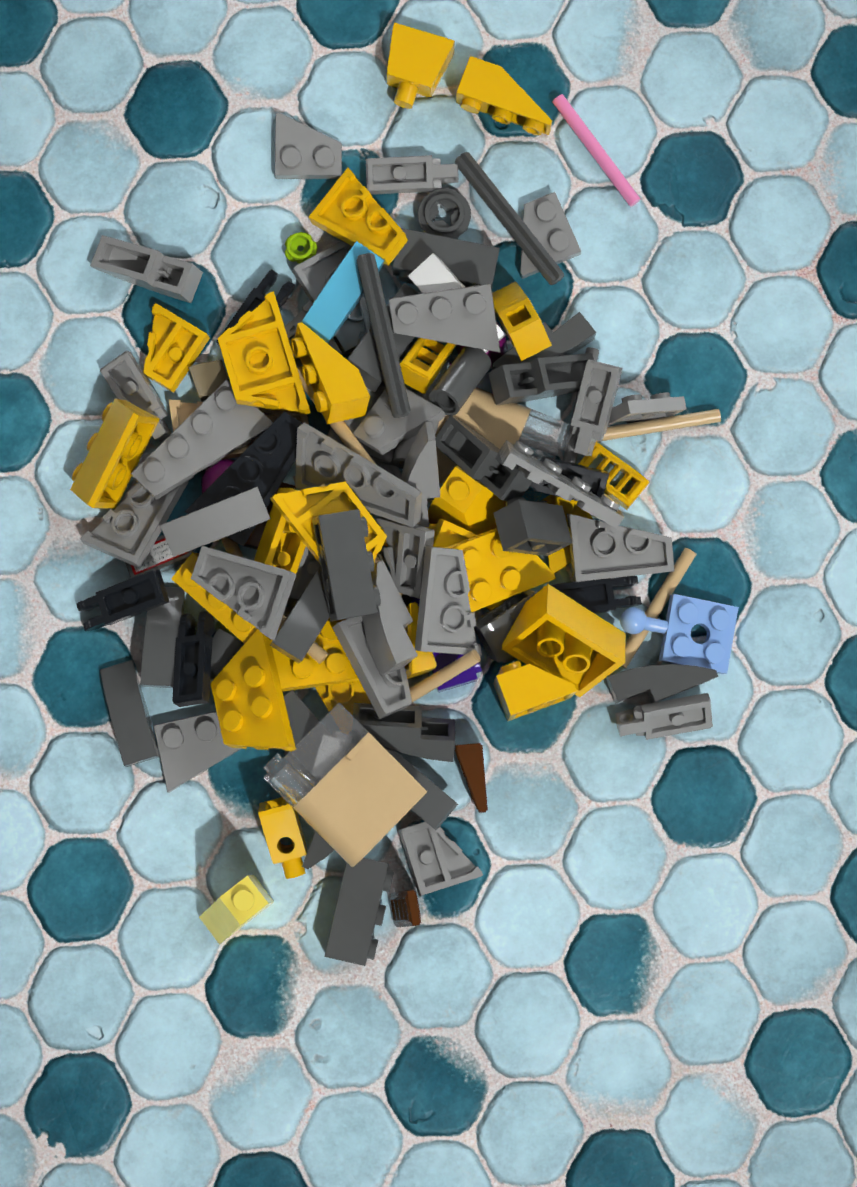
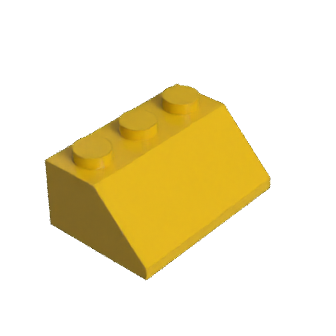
M114 399L113 403L111 402L106 406L102 414L103 424L99 432L94 433L87 444V451L89 452L84 462L76 467L72 475L74 482L70 490L92 508L116 509L132 477L131 473L135 470L160 418L121 399Z
M547 584L525 602L502 643V650L526 665L531 664L575 684L577 689L575 695L581 697L625 663L626 633Z
M520 661L501 667L493 683L507 722L568 700L577 692L575 684L531 664L521 666Z

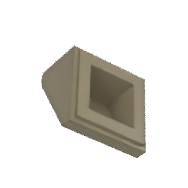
M222 359L188 367L201 402H204L226 380L229 381Z

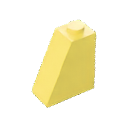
M247 875L221 895L199 918L220 945L274 903V900L254 875Z

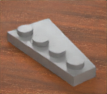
M226 380L131 475L157 500L194 478L195 474L208 466L212 467L222 461L221 458L236 449L240 450L250 444L251 440L260 436L273 422L257 407L237 404L231 383Z

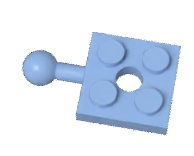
M671 594L666 620L647 617L641 609L631 607L622 613L620 625L629 634H639L643 630L662 633L660 662L714 669L719 674H727L739 607ZM696 624L704 627L707 633L706 639L702 644L694 642L691 638V629Z

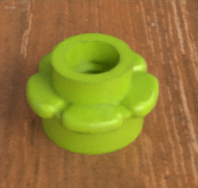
M295 233L290 235L285 242V255L291 262L296 261L300 264L317 253V244L315 241H312V237L308 233ZM299 246H303L304 250L298 251L297 248Z

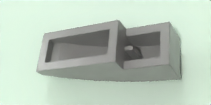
M103 235L90 265L94 269L134 285L192 303L203 274L193 263L164 256L158 250Z
M432 421L425 422L415 437L401 474L402 481L422 492L420 522L417 524L422 527H429L427 499L440 497L436 440Z
M255 487L160 526L172 556L175 557L267 521L270 517L259 489Z
M382 560L374 565V571L371 572L373 585H377L380 592L381 604L377 606L378 613L362 616L365 635L380 676L402 669L418 656L405 630V627L412 623L413 619Z

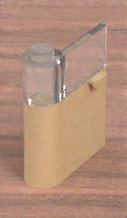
M477 387L473 390V393L460 411L453 415L499 449H501L506 440L512 444L520 441L534 451L532 455L540 458L545 456L555 459L559 449L566 451L572 436V432L567 430L569 423L518 403L496 405L492 393ZM446 415L439 421L435 438L449 418V415ZM436 447L439 483L444 484L457 465ZM529 487L523 498L526 501L536 502L539 501L542 492H537L534 488Z
M340 703L295 746L296 750L289 751L284 757L277 753L263 767L268 772L263 778L351 867H354L427 793L419 782Z

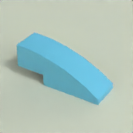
M358 241L355 242L302 320V323L328 344L364 294L357 266V257L373 252ZM373 253L379 272L383 266L384 259Z

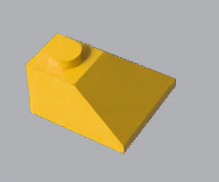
M457 465L440 488V497L434 498L428 509L429 523L437 524L439 519H443L479 535L497 528L493 513L505 507L506 501L500 500L485 485L471 478Z

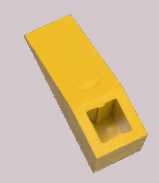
M472 56L469 57L456 92V103L461 104L460 107L470 113L477 114L481 111L492 115L493 120L508 125L510 122L523 126L526 132L533 135L550 134L552 126L550 117L501 66Z
M516 281L492 293L495 314L521 361L552 346L540 317Z
M297 323L295 338L291 339V347L295 358H300L303 365L302 373L305 383L311 385L313 389L316 410L323 413L327 424L365 416L370 395L359 369L304 323Z

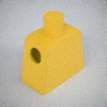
M394 22L387 67V84L398 88L394 98L396 105L412 109L417 94L432 97L454 55L455 40Z
M293 794L261 802L258 809L259 819L273 864L282 863L286 879L295 878L306 873L305 868L302 867L303 861L301 857L307 855V846L298 812L293 808L295 805ZM288 837L292 840V844L283 845L280 839Z

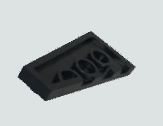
M283 412L185 512L188 514L255 487H258L267 508L271 502L270 498L275 495L296 460L297 428L303 423ZM256 525L227 537L244 547Z

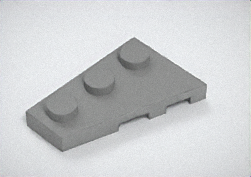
M491 284L389 298L394 333L500 352Z
M425 547L415 650L465 655L472 650H476L482 656L480 644L476 642L474 626H477L475 614L471 613L468 593L470 587L463 550Z

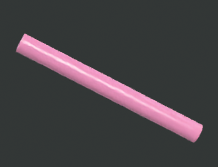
M561 94L556 97L552 103L630 207L634 206L641 198L565 96Z

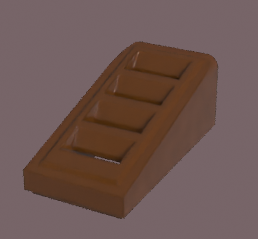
M481 743L455 745V753L475 807L479 813H486L488 807L483 745Z
M411 889L391 893L389 899L394 925L396 927L420 925L421 915L416 890Z

